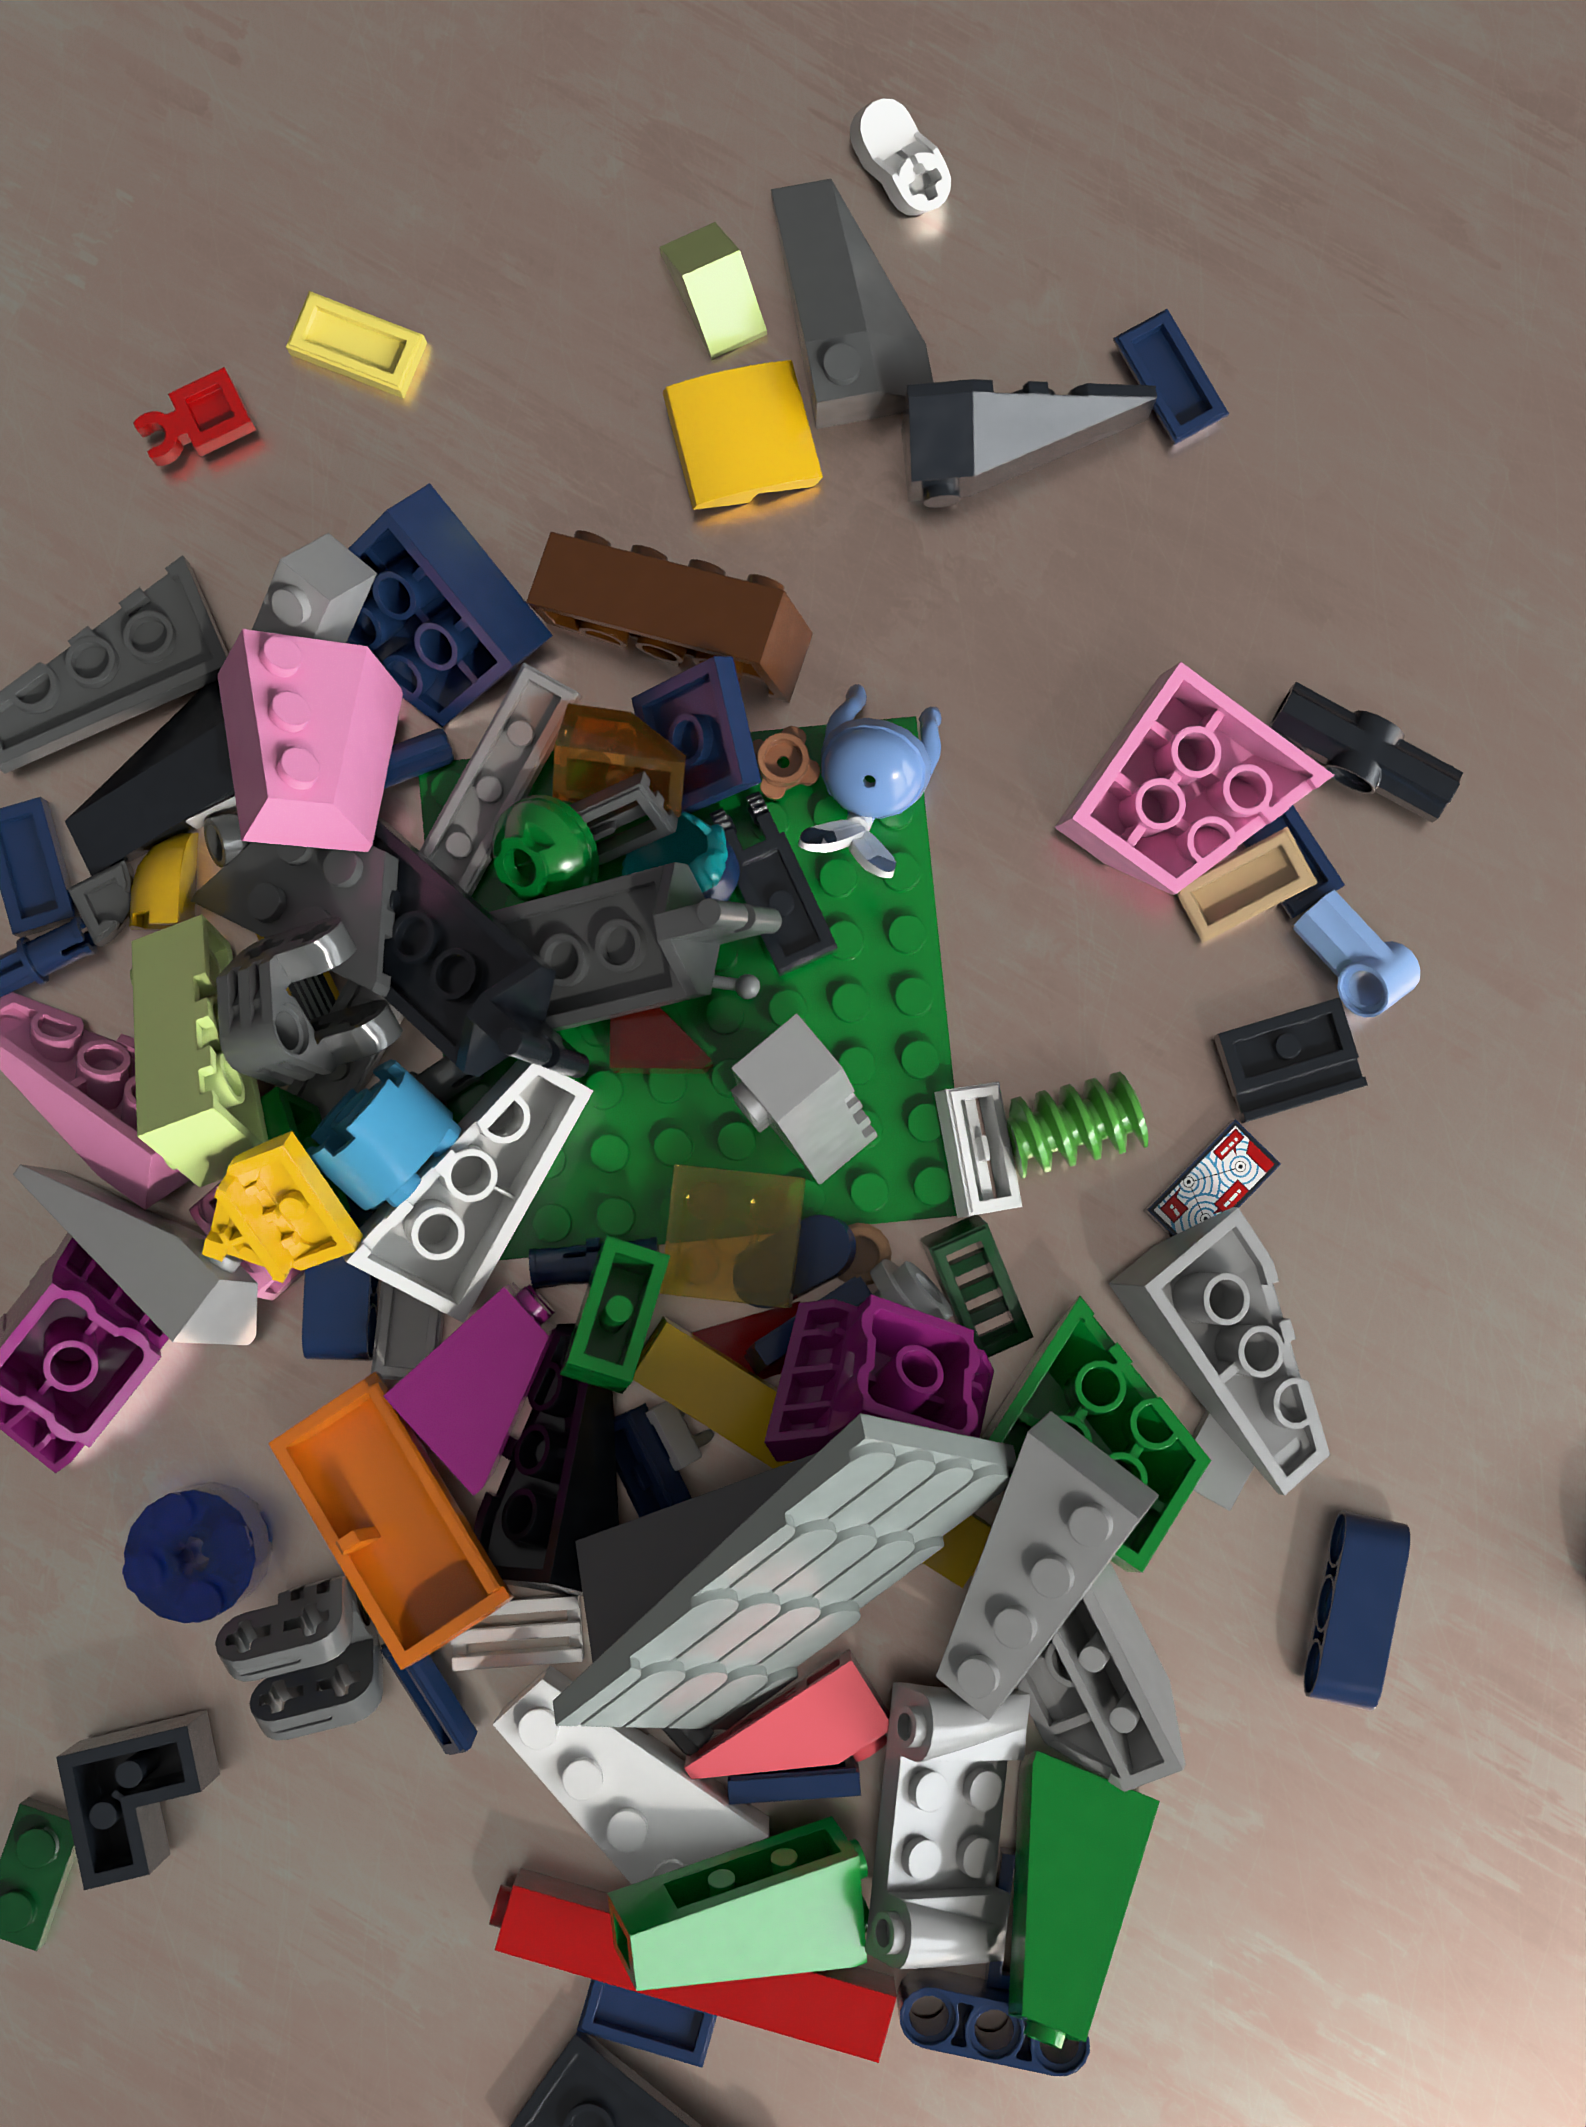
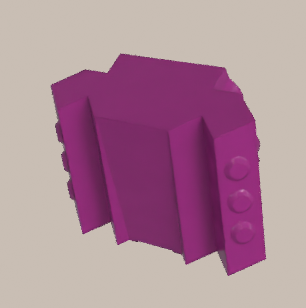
M68 1232L56 1252L40 1266L34 1277L30 1280L29 1286L9 1311L0 1318V1430L55 1474L71 1463L84 1446L88 1448L92 1446L162 1357L161 1348L169 1340L162 1330Z
M871 1294L859 1307L837 1299L799 1303L764 1443L776 1462L798 1460L822 1450L860 1413L980 1438L994 1369L985 1351L978 1349L975 1345L974 1330Z

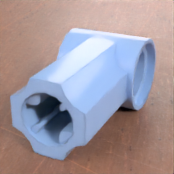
M1335 890L1320 899L1294 924L1293 930L1338 977L1337 989L1340 999L1346 1008L1356 1015L1366 1018L1381 1014L1411 992L1419 982L1420 967L1412 951L1397 942H1383Z

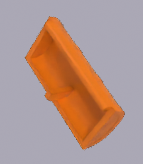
M375 1371L268 1444L397 1665L402 1670L460 1636L507 1604L514 1596L507 1584L503 1582L473 1532L465 1514L458 1507L430 1460L423 1444L418 1440L410 1425L383 1397L389 1391L388 1386L381 1374Z

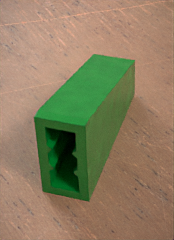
M1034 1751L1025 1755L1019 1768L1008 2014L1026 2021L1024 2035L1049 2046L1062 2049L1065 2038L1083 2042L1087 2040L1160 1801L1132 1789L1124 1792L1109 1783L1108 1779L1040 1751Z

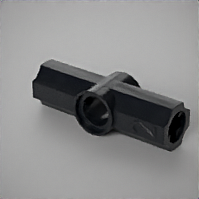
M1298 682L1291 686L1269 725L1271 729L1305 754L1325 764L1324 768L1334 774L1331 778L1361 793L1373 794L1376 792L1432 823L1439 819L1460 785L1462 771L1406 742L1403 731L1394 723L1368 711L1358 710L1351 712Z

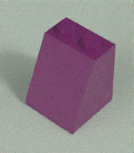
M514 1282L504 1286L383 1396L473 1496L485 1486L495 1472L556 1330L548 1321L555 1313L554 1309L530 1284L521 1290Z

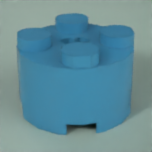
M392 1059L373 1069V1074L380 1081L370 1089L365 1088L357 1093L351 1088L341 1098L311 1135L320 1146L316 1148L311 1146L306 1149L318 1170L364 1210H375L385 1201L393 1208L403 1203L412 1195L421 1182V1177L416 1174L418 1169L431 1155L436 1158L446 1152L458 1139L462 1130L452 1120L453 1113L404 1067Z

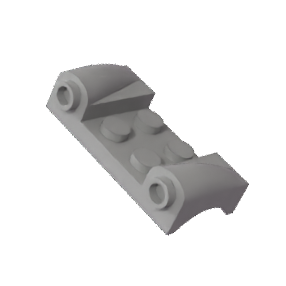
M893 1682L865 1953L893 1969L936 1968L1004 1961L1010 1893L995 1887L1007 1762L1010 1760H1024L1030 1693L1015 1688L992 1718L988 1720L950 1688Z

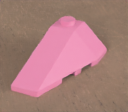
M14 992L0 998V1070L100 1178L144 1210L190 1180L178 1169L172 1170L162 1156L137 1137L134 1038L121 1034L114 1041L84 1029L81 1018Z

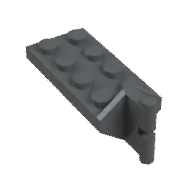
M678 862L489 912L556 971L545 1022L556 1032L711 995L720 944L764 933H775L782 923L781 914L775 908L711 898L705 899L688 864Z

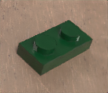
M29 1797L19 1804L0 1858V1939L36 1952L45 1944L76 1856L67 1810Z

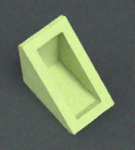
M716 222L659 247L661 256L711 360L767 335V329L741 252Z

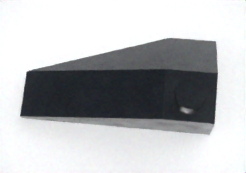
M218 680L204 686L65 820L91 876L123 860L130 862L148 853L154 845L176 834L189 833L196 828L186 823L187 819L235 796Z
M575 1323L556 1325L554 1335L527 1395L529 1404L532 1407L520 1438L510 1436L502 1456L510 1460L497 1493L494 1494L486 1491L477 1512L473 1532L503 1582L507 1585L565 1595L583 1596L575 1541L619 1525L613 1392L560 1375L575 1327Z

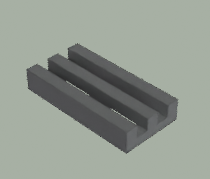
M644 771L569 805L582 817L595 841L614 833L616 828L647 815L650 820L597 843L599 866L676 832L677 816L672 810L665 811L663 808L664 798L658 790L652 793L649 788L651 780Z

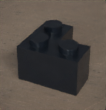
M207 1710L80 1740L56 1757L83 1889L88 1890L150 1875L171 1854L160 1802L202 1792L220 1775Z

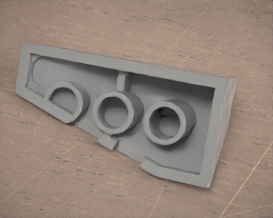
M20 1164L13 1173L20 1183L172 1342L250 1345L257 1334L258 1283L240 1265L243 1261L242 1259L227 1254L221 1262L204 1256L202 1251L206 1236L150 1210H144L139 1205L62 1170Z
M1232 1207L1154 1245L1113 1279L1109 1285L1145 1338L1273 1489L1280 1495H1286L1330 1455L1310 1384L1307 1380L1302 1379L1290 1342L1296 1339L1290 1318H1283L1273 1284L1279 1282L1273 1259L1240 1209Z

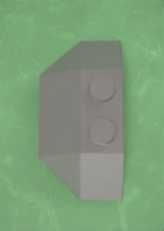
M1109 1562L1016 1687L1021 1691L1031 1694L1029 1713L1045 1744L1081 1766L1109 1778V1783L1125 1792L1180 1772L1186 1764L1170 1680L1111 1562Z

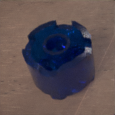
M210 1482L181 1488L148 1505L131 1526L124 1549L125 1564L122 1574L127 1588L136 1594L142 1604L159 1617L181 1623H200L211 1620L241 1602L253 1593L266 1576L273 1551L272 1541L269 1542L267 1526L260 1515L262 1510L258 1503L238 1488ZM198 1539L204 1542L201 1547V1553L209 1558V1560L201 1564L194 1560L193 1552L190 1550V1543Z

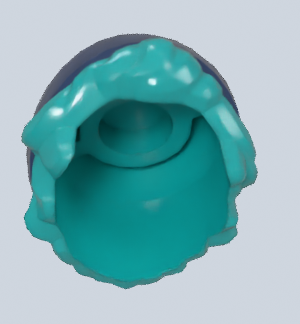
M683 812L677 817L676 832L626 854L622 862L623 876L673 862L688 864L705 899L711 898L728 901L736 888L740 875L738 859L732 846L726 840L724 828L719 824L710 826L687 812Z

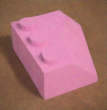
M242 629L218 673L241 840L368 852L373 845L403 696L401 687L368 646Z

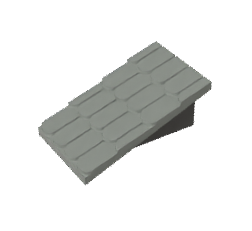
M860 1413L822 1450L815 1454L575 1541L592 1664L553 1700L556 1726H577L581 1723V1726L622 1727L626 1725V1727L665 1728L668 1726V1728L706 1729L707 1727L709 1729H729L798 1678L797 1667L860 1620V1609L942 1549L944 1547L943 1536L1003 1492L1008 1486L1010 1474L1013 1472L1017 1462L1014 1446Z

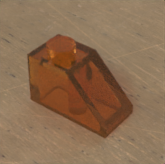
M568 703L554 746L553 797L563 801L577 802L644 771L651 780L649 788L652 793L658 790L664 798L663 808L665 811L672 810L677 817H680L683 803L686 755L632 712Z

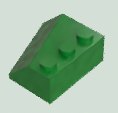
M1078 1296L1032 1356L981 1436V1439L1013 1445L1016 1459H1018L1027 1432L1051 1411L1159 1495L1111 1559V1562L1126 1572L1143 1573L1210 1464L1211 1459L1161 1397H1157L1131 1364L1133 1361L1119 1343H1114L1093 1316L1095 1313L1084 1299Z

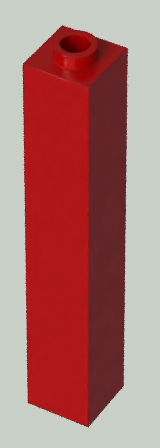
M520 1868L512 1888L504 1885L500 1886L489 1925L501 1928L494 1951L877 2063L880 2061L897 1999L894 1976L859 1966L636 1991L614 1948L607 1893L524 1868Z

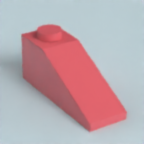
M849 1649L760 1706L729 1729L723 1730L712 1737L696 1753L691 1756L686 1755L684 1769L690 1779H702L836 1765L850 1756H853L856 1762H860L872 1756L887 1744V1736L885 1734L889 1728L890 1712Z

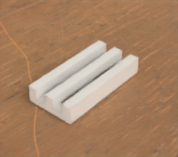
M999 1082L934 1092L957 1218L1022 1207ZM975 1098H979L986 1136H982ZM989 1160H991L997 1198L995 1199L987 1165Z
M556 1594L512 1598L490 1616L567 1610L568 1621L470 1628L451 1641L454 1655L452 1657V1671L582 1662L584 1659L580 1596ZM569 1636V1645L468 1653V1644Z

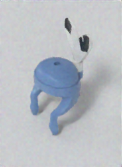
M855 684L848 689L846 701L830 716L826 727L824 743L821 748V774L829 794L844 809L848 810L847 820L832 821L803 830L798 846L808 851L821 853L833 852L848 847L853 857L866 871L882 878H892L896 861L885 846L870 833V829L875 818L882 819L900 814L922 796L930 782V777L941 754L938 726L941 724L942 717L937 707H928L921 713L918 719L921 728V741L909 730L886 720L872 718L853 720L857 713L862 710L863 706L866 705L867 700L864 687L860 684ZM871 775L876 781L873 783L867 782L865 776Z

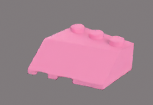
M1179 662L1158 677L1055 828L1104 864L1174 895L1237 849V846L1265 825L1273 822L1289 810V807L1309 792L1317 789L1333 777L1334 774L1185 664Z

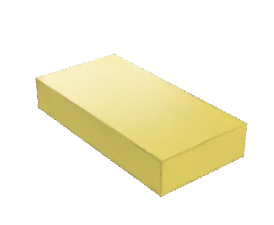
M309 291L287 342L286 349L291 356L404 399L427 341L423 334Z

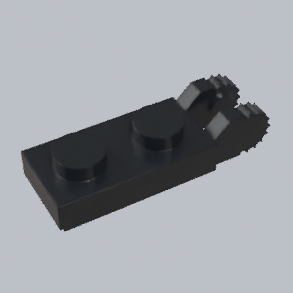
M758 791L746 797L749 815L753 823L758 826L764 838V841L745 850L742 849L736 836V827L730 815L726 814L723 808L709 814L713 824H719L724 828L726 840L732 846L738 859L740 875L737 886L745 904L775 908L781 914L782 923L778 931L772 934H760L779 977L837 951L838 947L785 833H779L767 805Z

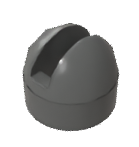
M223 814L207 818L204 822V837L207 849L214 863L220 868L226 866L251 843L241 840L238 814Z

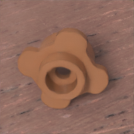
M788 726L783 729L782 733L774 734L765 741L760 739L753 741L758 769L762 778L760 789L770 799L782 798L787 789L799 784L811 786L819 778L820 767L816 761L809 758L808 750L805 746L806 734L798 727ZM786 757L790 762L789 766L780 768L777 764L778 759Z

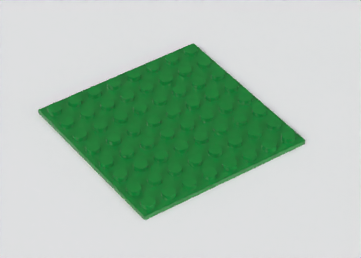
M916 716L880 719L901 726L918 738ZM827 725L798 727L806 734L805 746L808 750L809 758L816 761L820 767L819 778L813 785L805 786L799 784L787 789L782 798L770 799L761 792V783L691 813L712 826L714 824L709 813L723 808L725 813L730 815L737 830L736 836L742 849L745 850L764 841L758 826L753 823L747 810L748 803L746 797L759 791L779 833L784 832L837 944L838 950L779 977L760 935L720 944L714 975L737 979L744 974L754 975L760 983L759 993L755 997L744 999L736 991L712 988L711 995L557 1031L573 1048L588 1057L589 1069L587 1073L580 1078H570L593 1090L499 1260L529 1258V1249L560 1248L584 1245L588 1238H600V1243H603L607 1235L623 1241L657 1237L658 1245L776 1234L812 1215L833 1216L842 1220L847 1225L855 1223L880 1224L957 1216L934 1092L954 1088L924 792L915 803L902 813L882 819L875 818L872 823L870 833L885 846L896 861L892 878H882L866 871L856 861L848 847L833 852L821 853L808 851L798 846L803 830L832 821L847 820L848 810L844 809L829 794L821 774V748L824 743ZM783 729L750 732L752 742L757 739L765 741L774 734L782 733ZM641 742L554 750L548 757L527 797L531 795H548L571 805L642 771L648 776ZM781 757L778 759L777 764L780 768H786L790 762L786 757ZM470 759L454 760L451 764L419 775L424 841ZM871 775L865 776L867 782L873 783L876 781ZM647 815L616 828L614 833L595 842L597 844L650 820ZM515 849L514 863L517 870L524 878L534 881L536 868L533 860L523 850ZM626 854L599 866L596 883L623 876L622 862ZM493 857L471 897L488 912L524 903L504 883H501L495 871ZM736 885L728 901L745 904ZM796 1013L843 1067L855 1090L853 1093L863 1106L861 1109L869 1117L870 1125L878 1135L820 1185L770 1126L761 1133L758 1132L737 1107L734 1101L735 1098L732 1096L733 1093L730 1091L737 1085L731 1068ZM512 1056L507 1057L485 1072L482 1080L474 1082L447 1100V1108L453 1113L452 1120L458 1124L518 1059Z

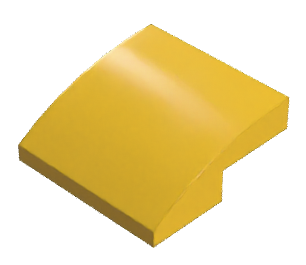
M792 360L749 365L711 373L667 386L662 393L693 510L750 503L758 493L814 487L823 478Z

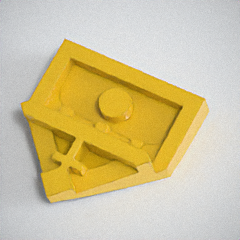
M290 1131L233 1158L228 1166L225 1177L216 1189V1208L211 1230L205 1238L202 1255L221 1262L227 1254L265 1267L272 1280L283 1283L292 1268L302 1271L355 1252L363 1238V1234L293 1131Z

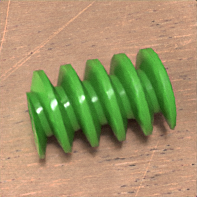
M1121 1072L1110 1074L1107 1092L1096 1078L1086 1080L1083 1087V1098L1080 1097L1071 1084L1061 1086L1058 1106L1046 1090L1035 1094L1033 1112L1021 1096L1011 1099L1007 1128L1012 1153L1021 1179L1026 1178L1029 1158L1034 1157L1044 1173L1051 1172L1053 1152L1059 1151L1069 1167L1076 1165L1078 1146L1081 1145L1086 1147L1094 1161L1101 1159L1102 1142L1105 1139L1111 1141L1119 1154L1126 1153L1127 1134L1133 1132L1143 1148L1148 1147V1130L1139 1098L1125 1075Z

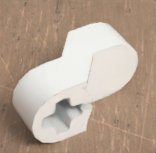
M883 98L868 104L855 114L850 125L852 146L863 168L882 183L889 199L897 210L906 215L918 216L939 208L946 201L951 190V176L938 147L918 131L906 108L894 99Z

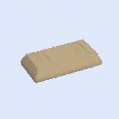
M1286 827L1214 865L1179 891L1177 895L1202 943L1318 882L1289 828Z

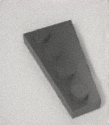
M183 555L165 568L168 574L145 591L139 587L120 601L119 604L122 608L92 630L87 626L69 639L68 642L71 646L46 665L41 662L37 663L0 691V770L6 774L218 680V673L228 656V652L191 565Z

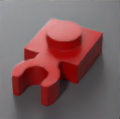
M225 367L169 393L168 395L175 407L174 411L168 414L158 411L147 412L140 415L133 422L136 430L143 438L157 431L165 432L164 441L159 446L147 451L156 466H164L174 462L180 456L183 446L192 442L195 450L202 457L257 430Z

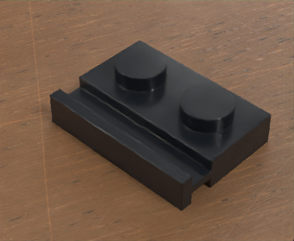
M1340 997L1225 1031L1214 1036L1232 1096H1235L1239 1108L1241 1124L1368 1086L1366 1077L1362 1076L1357 1060L1359 1055Z

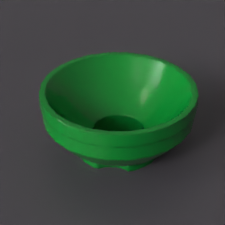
M531 795L515 802L501 814L495 824L492 836L494 866L501 883H504L518 899L525 903L596 883L599 874V856L596 842L587 824L571 806L558 798L548 795ZM515 849L523 850L533 860L536 868L534 881L524 878L517 870L514 863Z

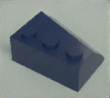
M430 483L387 509L348 548L373 569L377 575L346 643L368 646L401 687L403 692L402 698L441 727H444L553 636Z

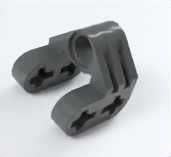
M340 917L325 918L261 939L242 950L217 976L219 1039L224 1057L234 1070L261 1081L283 1087L292 1084L295 1079L304 1081L313 1078L316 1073L321 1075L334 1072L338 1065L374 1055L386 1049L401 1036L403 1030L386 1000L370 1001L308 1021L296 998L290 996L286 991L291 983L327 972L346 961L355 953L357 947Z
M345 1575L297 1586L278 1594L277 1605L235 1616L224 1624L217 1635L215 1642L217 1654L228 1673L234 1679L243 1682L264 1679L253 1691L249 1704L251 1713L262 1732L268 1738L277 1741L289 1740L356 1723L371 1715L381 1703L383 1696V1656L380 1651L381 1647L377 1630ZM349 1685L348 1694L344 1695L345 1686Z

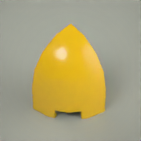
M199 833L176 834L154 845L137 865L131 888L129 922L131 930L159 931L195 917V903L191 902L196 892Z

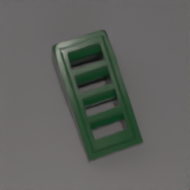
M979 1215L969 1216L921 1238V1243L942 1292L951 1306L956 1323L974 1330V1343L978 1349L985 1351L988 1358L1034 1338L988 1223ZM974 1243L977 1244L978 1249L948 1262L947 1255ZM986 1265L989 1273L960 1286L957 1285L956 1277ZM997 1289L1000 1297L968 1311L966 1302ZM1007 1312L1010 1318L1009 1322L978 1335L975 1328L976 1325Z

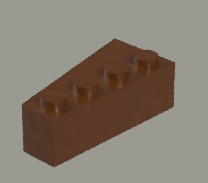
M577 530L574 537L550 532L526 601L547 624L620 648L627 647L629 638L637 640L636 647L642 652L655 657L656 660L678 667L684 661L685 656L693 658V662L696 665L714 656L733 657L739 685L743 675L763 681L769 688L768 696L790 703L813 633L784 591V586L781 583L758 574H749L746 581L725 576L726 572L720 567L698 559L690 560L688 566L670 562L663 553L643 545H633L631 551L610 547L611 543L608 540L587 531Z

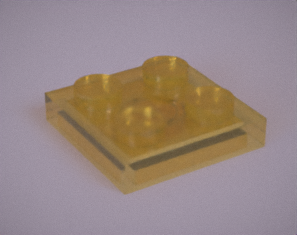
M675 1164L665 1254L670 1255V1259L661 1285L660 1294L792 1308L806 1179Z

